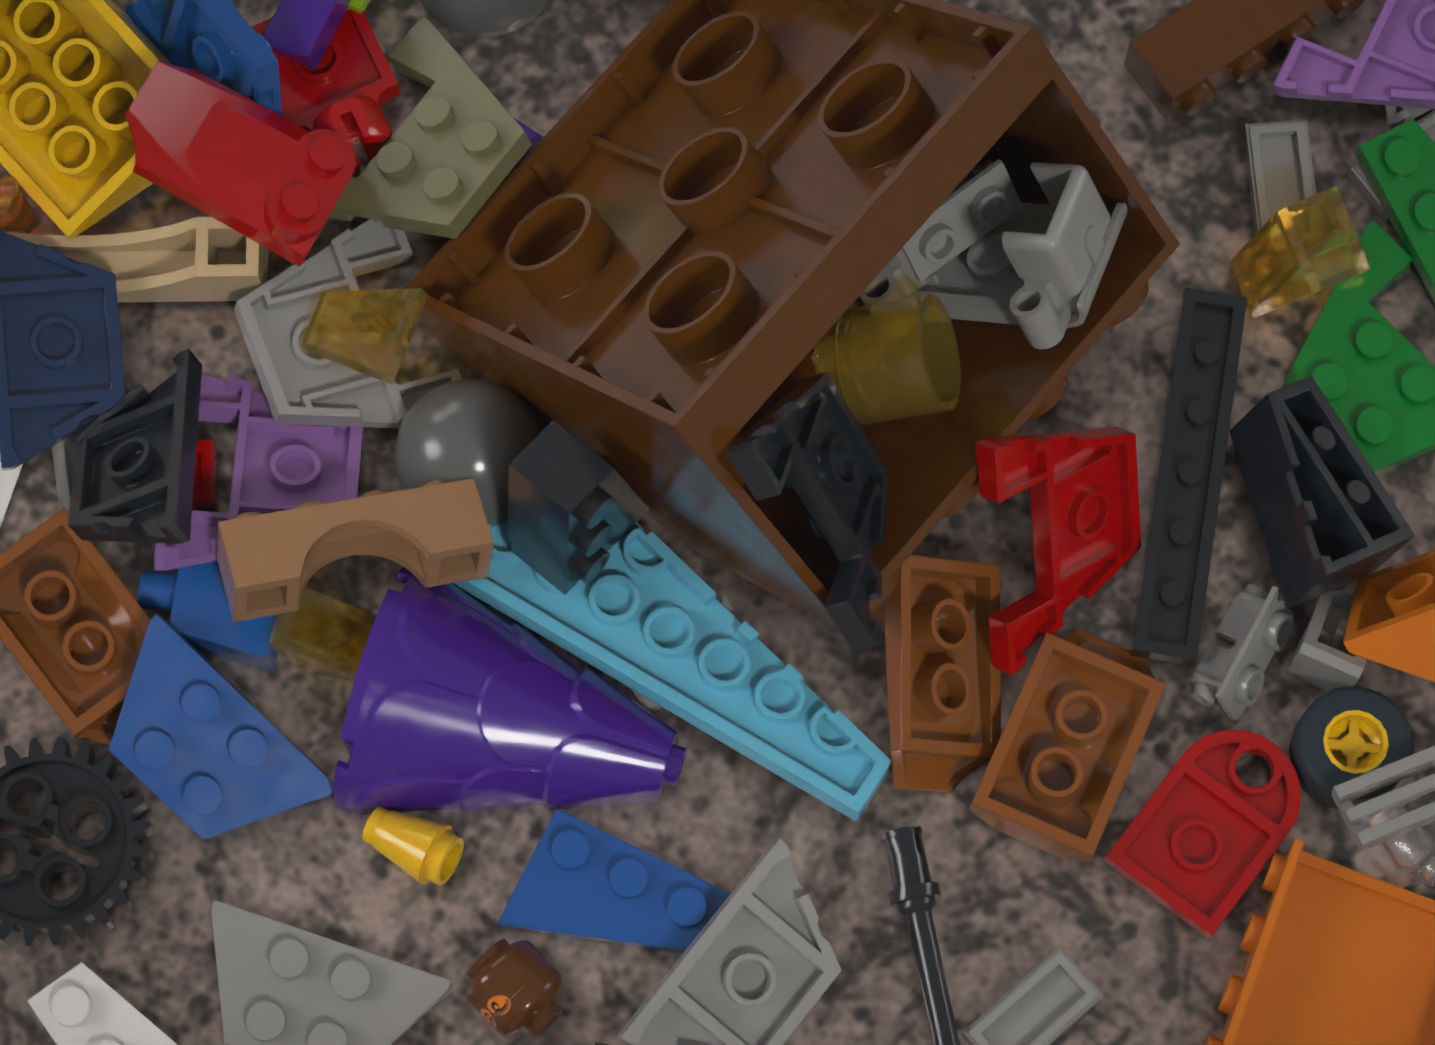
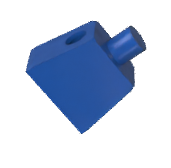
M218 561L178 568V574L146 570L142 572L138 589V604L142 609L171 612L169 624L198 651L265 671L276 672L285 613L233 622Z

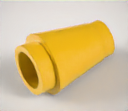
M380 806L371 813L362 833L363 842L373 846L375 850L422 885H426L429 882L439 886L445 884L457 868L464 848V840L453 834L452 826L393 810L389 811Z

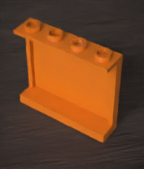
M1296 838L1287 848L1285 855L1274 852L1261 884V889L1271 892L1264 915L1252 912L1239 949L1250 953L1242 977L1230 974L1218 1006V1011L1228 1014L1220 1038L1209 1035L1205 1045H1435V900L1302 851L1304 841Z

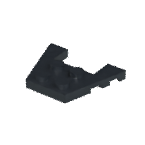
M828 372L804 378L729 448L727 455L756 501L781 494L784 485L788 488H794L807 509L809 523L813 532L819 538L827 540L839 559V567L825 608L852 651L855 652L877 646L879 640L880 625L875 621L868 623L869 602L872 599L881 597L882 575L872 560L874 544L885 541L889 471Z

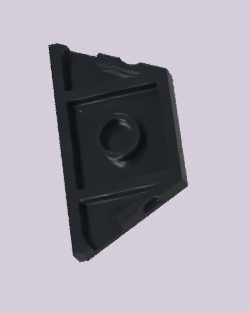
M190 349L181 351L172 358V361L177 366V372L149 393L140 383L122 397L112 410L99 415L77 433L68 526L82 541L182 544L190 541L202 364Z

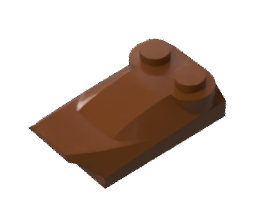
M64 507L0 554V639L76 739L95 741L110 746L150 618L92 542L82 541L68 526L69 512Z
M910 555L900 566V578L893 592L884 602L872 609L875 616L885 624L893 789L953 792L966 775L978 766L991 760L1001 737V671L992 667L988 617L1000 610V566Z
M1079 628L1061 637H1056L1046 632L969 811L997 831L1052 855L1090 863L1166 686V683L1155 679L1150 669L1149 659L1130 656V650Z

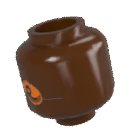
M504 938L490 947L466 973L472 980L467 990L469 1002L504 1038L520 1035L526 1029L535 1038L546 1030L563 1012V1009L556 1003V1000L563 992L564 979L540 951L527 940H520L509 944Z

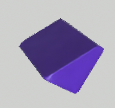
M281 0L263 37L268 41L274 53L316 71L351 0Z

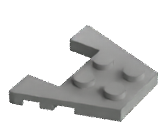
M369 219L352 231L347 229L333 238L329 246L304 261L300 267L293 264L237 301L234 314L276 424L400 428L409 410L423 395L440 385L462 379L458 369L399 385L396 384L355 276L408 263L412 250L404 230L387 228L383 226L380 220Z

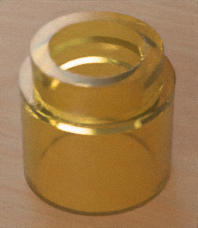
M934 294L848 308L814 346L816 375L828 372L855 418L863 425L952 411L958 402L961 372L956 336L945 306Z

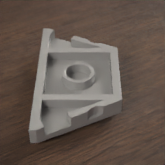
M774 839L619 1032L616 1037L620 1041L630 1045H783L842 970L830 942L822 935L818 925V914L809 894H805L789 859L792 857V854L786 843L781 839Z
M214 900L212 904L211 916L224 1043L226 1045H397L412 1031L411 1027L438 1001L442 1002L451 992L453 983L449 979Z

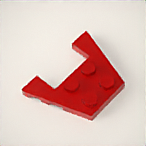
M1119 427L990 438L976 442L980 496L999 504L1028 488V497L1031 502L1032 555L1035 562L1036 590L988 616L992 667L1009 675L1017 672L1027 662L1025 655L1022 653L1038 637L1044 638L1046 632L1054 635L1064 625L1063 612L1079 596L1090 599L1141 548L1135 433Z

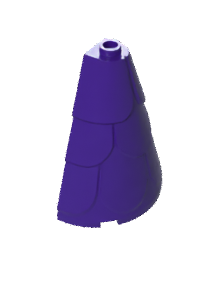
M405 567L399 570L396 581L405 583V586L401 592L388 589L368 637L349 699L340 738L344 739L343 743L350 757L348 763L338 760L335 766L333 785L335 808L345 811H356L361 815H370L379 806L389 811L397 812L459 809L461 812L544 804L548 810H556V808L560 810L660 801L665 783L677 785L687 748L677 746V731L589 667L583 670L579 669L521 625L509 623L455 584L451 583L425 588Z

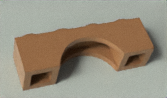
M470 478L447 483L435 480L425 484L423 487L394 492L375 490L365 493L359 498L330 503L311 501L301 504L295 509L266 514L259 512L242 513L231 520L218 522L216 557L233 622L298 611L302 592L309 579L326 564L348 556L372 555L392 560L409 570L425 588L485 578L489 574L494 542L475 480Z

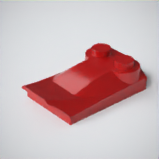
M161 60L157 61L125 114L135 146V166L132 172L298 267L303 263L360 163V160L355 157V151L349 141L339 133L328 129H315L309 132L194 69L175 66Z

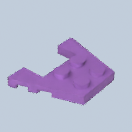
M1386 0L1357 60L1296 37L1274 82V94L1290 98L1435 109V0Z
M202 373L198 421L238 424L229 511L221 513L192 510L190 541L182 544L156 543L154 570L166 571L217 561L219 521L231 520L235 516L246 512L266 514L295 509L301 504L311 501L330 503L358 498L363 427L276 424L265 394L253 391V382L233 375L229 377L228 381H224Z

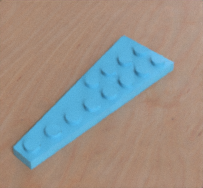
M508 520L494 527L488 524L494 542L488 577L453 584L852 820L858 821L890 771L892 760L839 710L834 712L804 683V676L790 663L785 665L758 639L759 633L746 621L741 623L716 599V592L652 531L648 534L636 522L608 551L610 557L602 571L587 584L580 580L564 595L507 548Z

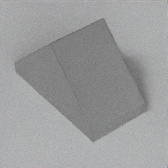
M1333 589L1318 597L1286 674L1327 692L1335 688L1355 686L1364 670L1367 659L1349 653L1343 643L1354 596L1341 590Z

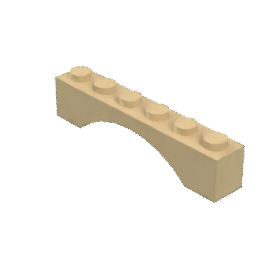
M194 217L176 224L148 230L117 234L80 235L73 239L68 238L66 235L6 232L38 246L41 244L59 251L66 257L83 264L89 263L114 273L116 276L118 303L238 301L268 281L269 249L213 217Z

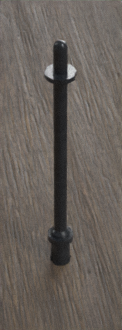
M909 826L887 831L881 835V841L884 843L893 890L888 893L890 906L897 908L898 912L906 916L933 1045H960L932 916V910L937 904L936 900L942 895L939 883L932 882L922 838V827Z

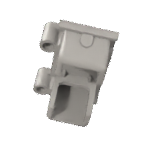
M1033 162L1030 168L1049 204L1021 202L1022 209L922 282L917 280L901 248L861 293L859 298L865 304L881 332L887 335H897L906 331L913 323L916 314H920L925 317L1019 325L1032 347L1036 349L1051 348L1062 340L1067 328L1077 327L1084 323L1128 212L1126 203L1118 202L1112 216H1110L1085 167L1077 164Z

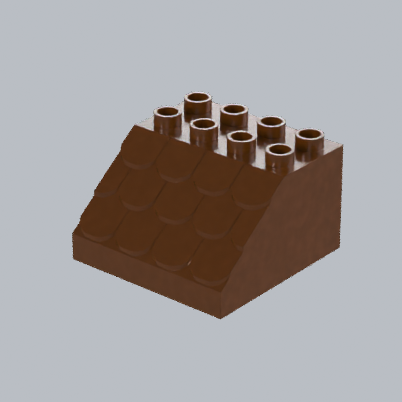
M670 0L497 187L456 239L450 238L400 292L399 296L441 344L472 367L484 380L498 383L518 394L535 412L543 429L555 420L611 465L650 508L646 513L694 552L836 626L825 608L840 563L825 538H819L813 532L809 523L807 509L794 488H788L784 485L781 494L756 501L727 453L729 448L804 378L824 373L818 372L811 359L816 344L977 163L983 165L988 160L994 163L1000 159L1021 202L1049 204L1030 168L1033 162L1081 165L1088 171L1110 216H1112L1118 202L1126 203L1128 212L1084 323L1077 327L1067 328L1062 340L1055 346L1048 349L1032 347L1019 325L925 317L916 314L913 323L906 331L897 335H890L876 374L828 372L889 471L885 541L874 544L872 560L882 575L881 597L870 600L869 611L879 606L890 596L898 584L901 573L900 566L943 517L950 516L963 509L978 494L979 480L976 442L982 439L1014 436L1025 422L1034 420L1048 412L1062 397L1066 389L1069 371L1108 327L1125 321L1140 308L1148 294L1149 279L1176 250L1180 243L1032 26L943 0Z

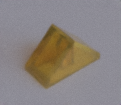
M422 288L322 292L301 346L312 354L392 385L428 295Z
M305 587L301 595L298 611L277 614L268 645L303 672L354 682L377 615Z

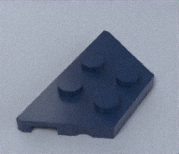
M0 228V455L2 470L6 471L19 467L83 429L99 415L112 410L126 394L115 274L89 263L83 264L66 257L59 251L41 244L38 246L8 234Z

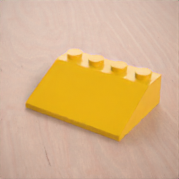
M0 0V164L68 238L73 239L153 184L132 172L135 166V146L125 114L157 61L161 60L169 64L171 63L113 0Z

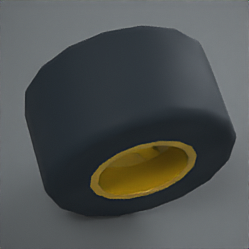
M1360 686L1335 688L1316 698L1296 724L1289 746L1290 761L1296 770L1303 791L1321 805L1338 809L1331 795L1334 786L1410 756L1414 750L1411 726L1399 706L1381 692ZM1338 751H1340V753L1342 754V756L1346 758V760L1340 756ZM1399 781L1354 799L1352 803L1356 806L1390 792Z

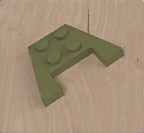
M421 16L388 57L396 71L430 89L360 175L356 178L351 177L329 218L351 221L354 216L380 220L383 226L387 228L456 239L532 144L522 127L430 20Z

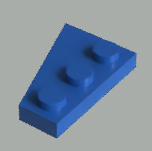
M556 808L497 926L499 929L521 932L522 930L556 934L557 937L579 940L587 938L623 943L624 946L683 954L730 893Z

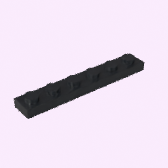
M1185 288L1182 295L1130 656L1194 666L1197 661L1247 297Z

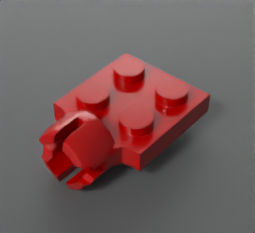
M348 8L316 71L273 52V54L277 57L279 64L283 117L309 132L315 129H328L339 133L349 141L353 150L355 149L354 144L360 142L370 162L392 135V129L382 111V106L390 99L401 95L398 82L363 10L359 13ZM272 18L251 27L256 33L263 36ZM359 165L353 174L361 172Z

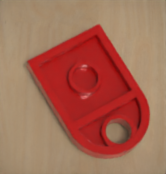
M1224 730L1199 739L1180 757L1108 852L1104 862L1210 940L1289 834L1297 820L1301 804V788L1292 762L1276 744L1263 736L1248 731ZM1245 755H1257L1263 758L1270 767V781L1261 787H1249L1243 784L1235 771L1236 761Z

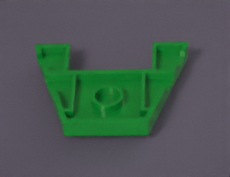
M1373 220L1365 228L1282 387L1313 376L1375 474L1379 475L1435 450V366L1370 304L1410 267L1414 259Z

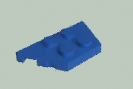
M138 0L126 6L125 13L172 65L194 69L283 117L278 59L273 54L268 41L261 34L256 33L239 13L233 0Z
M158 612L150 619L109 746V751L203 840L333 793L334 780Z

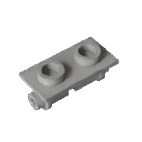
M1000 159L994 163L988 160L983 165L977 163L902 247L917 280L922 282L1023 208L1006 168Z
M1248 584L1244 592L1235 593L1228 610L1216 630L1219 637L1235 644L1229 650L1210 643L1189 680L1193 686L1189 696L1193 700L1204 706L1212 707L1217 699L1231 722L1236 724L1246 706L1253 705L1258 699L1264 685V672L1275 651H1280L1284 648L1292 633L1294 613L1291 609L1286 610L1279 587L1273 586L1268 593L1256 585Z

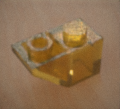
M1337 186L1277 211L1230 261L1243 295L1247 297V305L1253 318L1371 269Z

